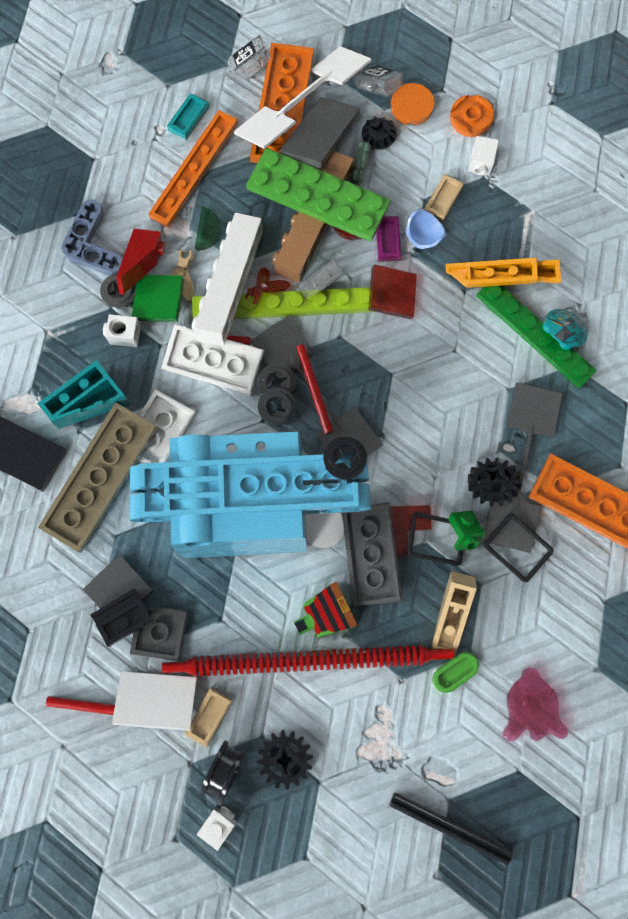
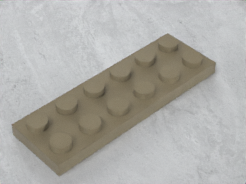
M115 402L38 528L77 552L82 553L128 478L130 467L136 465L158 427Z

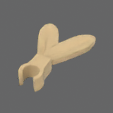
M180 249L178 253V268L170 275L183 276L182 294L187 301L191 302L192 296L195 293L188 271L194 255L190 250L189 256L183 258L185 253Z

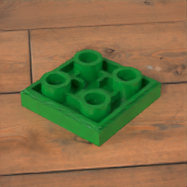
M145 275L137 282L131 317H137L138 321L178 322L184 285L183 276Z

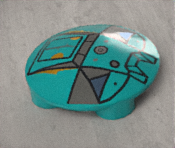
M554 309L550 311L542 326L544 331L551 334L559 342L561 348L565 350L583 345L588 338V332L584 323L567 310Z

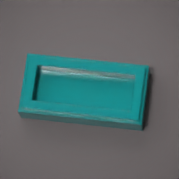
M190 93L168 123V131L187 140L209 109V102Z

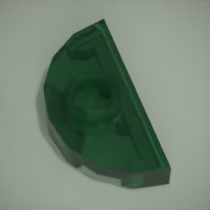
M203 206L195 242L196 251L213 247L219 241L222 233L221 222L218 216L210 208Z

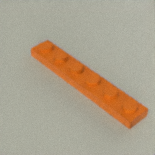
M220 110L217 111L148 213L150 219L167 228L171 226L237 127L238 120Z

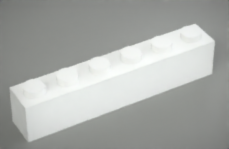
M235 213L233 220L228 222L227 237L221 241L220 256L215 259L213 265V276L207 280L206 295L201 297L199 315L194 317L192 323V330L195 331L196 339L199 341L221 346L225 345L263 234L262 218Z

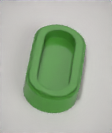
M468 652L456 655L454 659L449 660L433 673V686L443 693L452 692L478 672L479 662L477 658Z

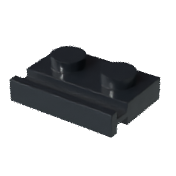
M135 588L90 614L107 647H111L154 621Z

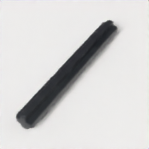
M398 793L392 795L389 803L392 808L505 865L510 863L513 852L510 849Z

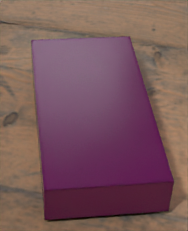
M384 216L376 232L378 262L401 261L399 216Z

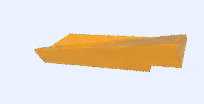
M537 258L446 264V273L452 275L466 288L533 284L537 282L561 283L560 259L537 261Z

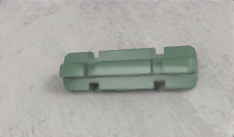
M361 141L359 143L351 174V182L359 185L363 181L371 147L368 142Z

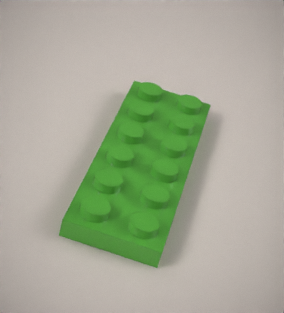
M269 148L264 150L246 184V188L249 191L369 242H372L391 201L388 198Z

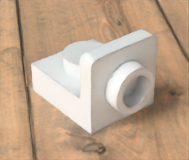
M216 806L197 835L218 851L237 823L233 819L235 815L224 806L221 809Z

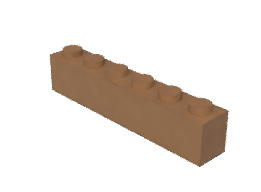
M333 151L323 167L317 169L348 182L353 171L354 159ZM295 212L291 220L292 227L289 232H285L281 244L283 246L280 252L276 251L272 260L275 274L300 283L328 224L301 212Z

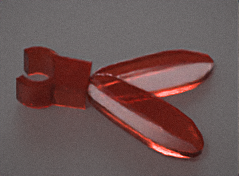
M262 267L257 274L256 286L247 290L245 299L248 296H253V304H257L264 293L285 291L290 287V283L285 280L269 281L270 272L267 268Z

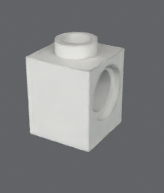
M476 136L468 172L490 176L498 140Z
M109 314L108 322H105L103 326V335L110 345L138 347L141 325L137 317ZM120 328H126L122 334H116Z

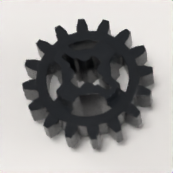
M486 458L485 464L478 461L477 467H471L467 480L468 491H473L472 497L474 499L480 497L481 504L489 501L490 507H493L494 502H498L501 507L504 500L511 503L513 497H518L522 483L520 480L521 474L520 472H515V465L508 467L507 460L500 463L499 458H495L494 462Z
M281 730L280 737L272 733L271 742L266 739L263 741L266 749L258 750V753L263 755V758L257 760V764L264 766L259 773L260 775L267 773L266 783H270L272 780L276 781L275 788L277 789L281 783H284L286 790H288L291 782L298 787V778L301 777L305 780L308 778L304 772L305 769L312 770V765L307 763V760L313 759V754H307L306 752L311 746L310 744L303 746V736L298 739L294 738L295 731H292L290 736H286L285 730ZM289 742L294 743L301 752H294L289 748ZM279 743L278 752L275 755L268 756L270 749ZM283 747H285L287 756L293 759L288 763L287 772L283 762L278 761V758L282 757ZM302 763L300 770L291 776V769L294 765ZM275 766L279 769L282 777L276 775L270 767Z

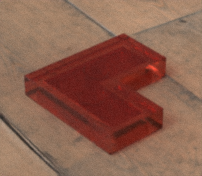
M430 505L391 506L397 556H408L407 531H410L412 514L414 512H421L431 515ZM417 517L415 531L432 530L430 519Z

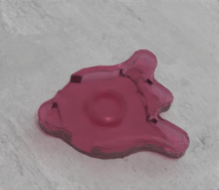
M533 668L523 670L520 679L512 685L507 695L509 721L503 730V737L513 742L517 740L524 730H528L531 739L535 741L541 740L547 734H551L558 739L566 738L568 736V729L559 717V702L555 690L540 677L537 670Z

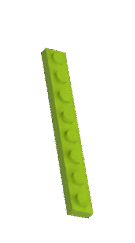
M376 287L242 294L233 319L377 312ZM192 296L193 319L199 315V304L202 296Z

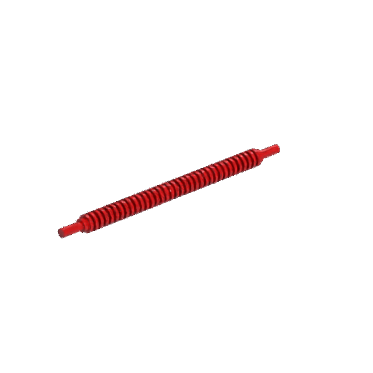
M411 645V651L409 646H405L404 651L402 646H398V651H396V646H392L391 652L389 647H385V652H383L382 647H378V652H376V647H372V653H370L369 648H365V653H363L362 648L358 649V653H356V648H352V654H350L349 649H345V654H343V649H339V654H336V649H332L331 655L329 650H326V655H323V650H319V655H316V650H312L313 655L311 656L309 651H306V656H303V651H299V656L296 655V651H292L293 656L291 657L290 651L286 652V657H283V652H279V657H277L276 652H273L272 657H270V652L266 653V658H264L263 653H259V658H257V653H253L252 658L250 653L246 654V659H244V654H239V659H237V654H233L232 659L230 654L226 655V660H224V655H219V660L217 655H213L212 660L211 656L207 655L206 661L204 656H199V661L197 656H193L192 659H187V662L162 663V673L187 672L188 674H193V677H197L198 671L200 676H204L205 671L207 676H211V671H213V676H217L218 670L220 675H224L225 670L227 675H231V670H233V675H237L238 669L240 674H244V669H246L247 674H251V669H253V674H257L258 668L260 673H264V668H266L267 673H271V668H273V673H277V667H280V672H284V667H286L287 672H290V667H293V672H297V666H300V671H304V666H306L307 671H310V666H313V671H317V665H320V670H324L323 665H326L327 670H330V665H333V670H337V664H339L340 669H344V664H346V669H350V664H353V669H357V663H359L360 668H364V663H366V668H370V663H372L373 668H377V662H379V667L381 668L384 667V662L386 667H390V662H392L393 667H397V662H399L401 667L404 666V661L406 666H410V661H412L413 666H417V661L419 666L424 663H429V660L454 659L453 649L428 650V647H422V645H418L416 650V646Z

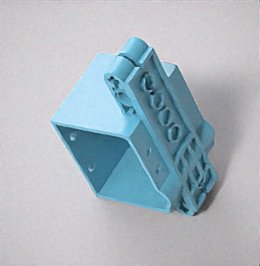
M299 432L219 436L185 435L178 438H170V462L140 463L130 467V492L136 493L130 496V521H171V546L184 558L307 552L305 514L360 512L371 509L370 485L362 483L369 481L368 456L364 471L356 478L344 481L333 477L326 470L323 461L324 454L302 455L301 435ZM258 443H265L266 449L260 452L256 449ZM235 444L237 450L234 453H229L227 451L228 445ZM341 453L340 460L337 463L344 462L346 466L348 465L351 468L350 459L353 455L346 456L344 453Z

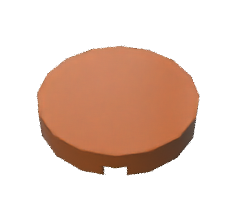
M404 84L398 87L392 95L391 113L402 124L420 125L431 117L435 104L434 97L430 90L421 84Z
M464 95L452 105L450 113L451 125L456 132L463 136H481L492 126L494 119L493 106L480 95H474V97Z

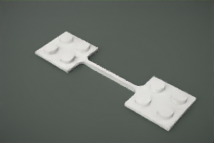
M338 47L311 69L312 73L321 76L319 79L286 104L280 111H274L265 106L237 128L234 134L265 149L296 124L295 120L285 116L291 108L325 81H333L343 85L372 61L371 58L344 47Z

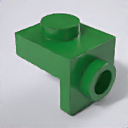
M472 511L452 512L448 520L458 536L454 545L455 550L475 549L485 532Z

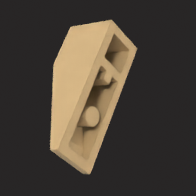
M451 571L444 592L431 650L453 649L454 656L456 655L476 592L475 577Z

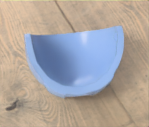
M417 209L410 216L406 233L411 243L417 248H432L446 237V230L441 222L427 210Z

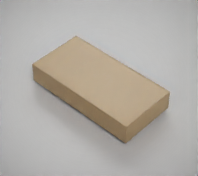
M444 174L424 209L443 223L463 189L464 183Z
M210 688L192 719L191 731L186 730L184 735L207 747L233 700Z

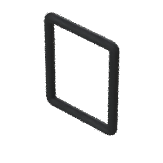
M414 512L409 533L408 555L459 566L462 563L463 550L458 551L457 561L412 552L417 517L450 524L448 518Z
M510 513L484 542L485 549L523 582H528L554 552L553 548L514 513ZM511 518L549 550L526 577L489 546L490 542Z

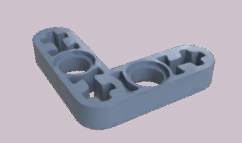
M90 199L81 205L62 243V252L72 262L107 275L118 273L123 258L117 253L90 244L103 218V209L99 202ZM95 208L96 212H91L89 215L88 210L92 211ZM81 226L89 228L88 232L84 235L77 234V230ZM76 246L78 250H77V251L73 250V251L70 253L69 249H70V248H71V249H74V247ZM91 253L100 254L99 259L95 262L88 261V256ZM117 261L119 266H114L112 269L109 263L115 264Z

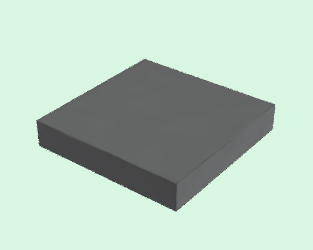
M121 555L116 557L83 588L85 593L99 608L104 607L134 588L137 589L143 601L154 591Z
M146 605L154 621L133 633L130 654L180 662L189 611Z

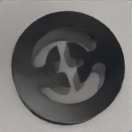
M224 740L199 794L201 797L207 794L217 799V804L222 806L234 783V779L239 772L247 751L244 748L238 751L228 746L229 741Z

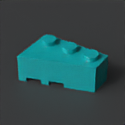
M95 360L37 404L58 429L110 412L115 402L123 407L129 405L130 402L99 362Z

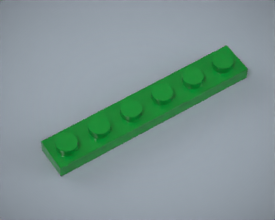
M503 286L483 287L477 293L476 297L578 389L597 371L572 348L570 350L561 348L559 342L551 334L544 331L542 327L543 322Z

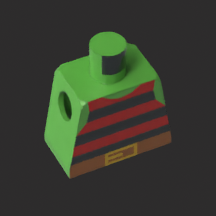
M337 582L332 583L304 603L303 608L307 615L293 621L300 635L314 629L318 638L357 626Z

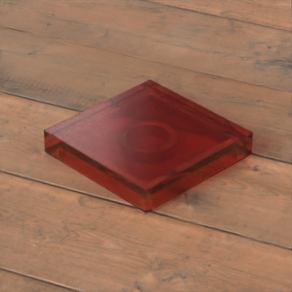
M374 264L371 268L368 310L412 319L415 310L417 274Z

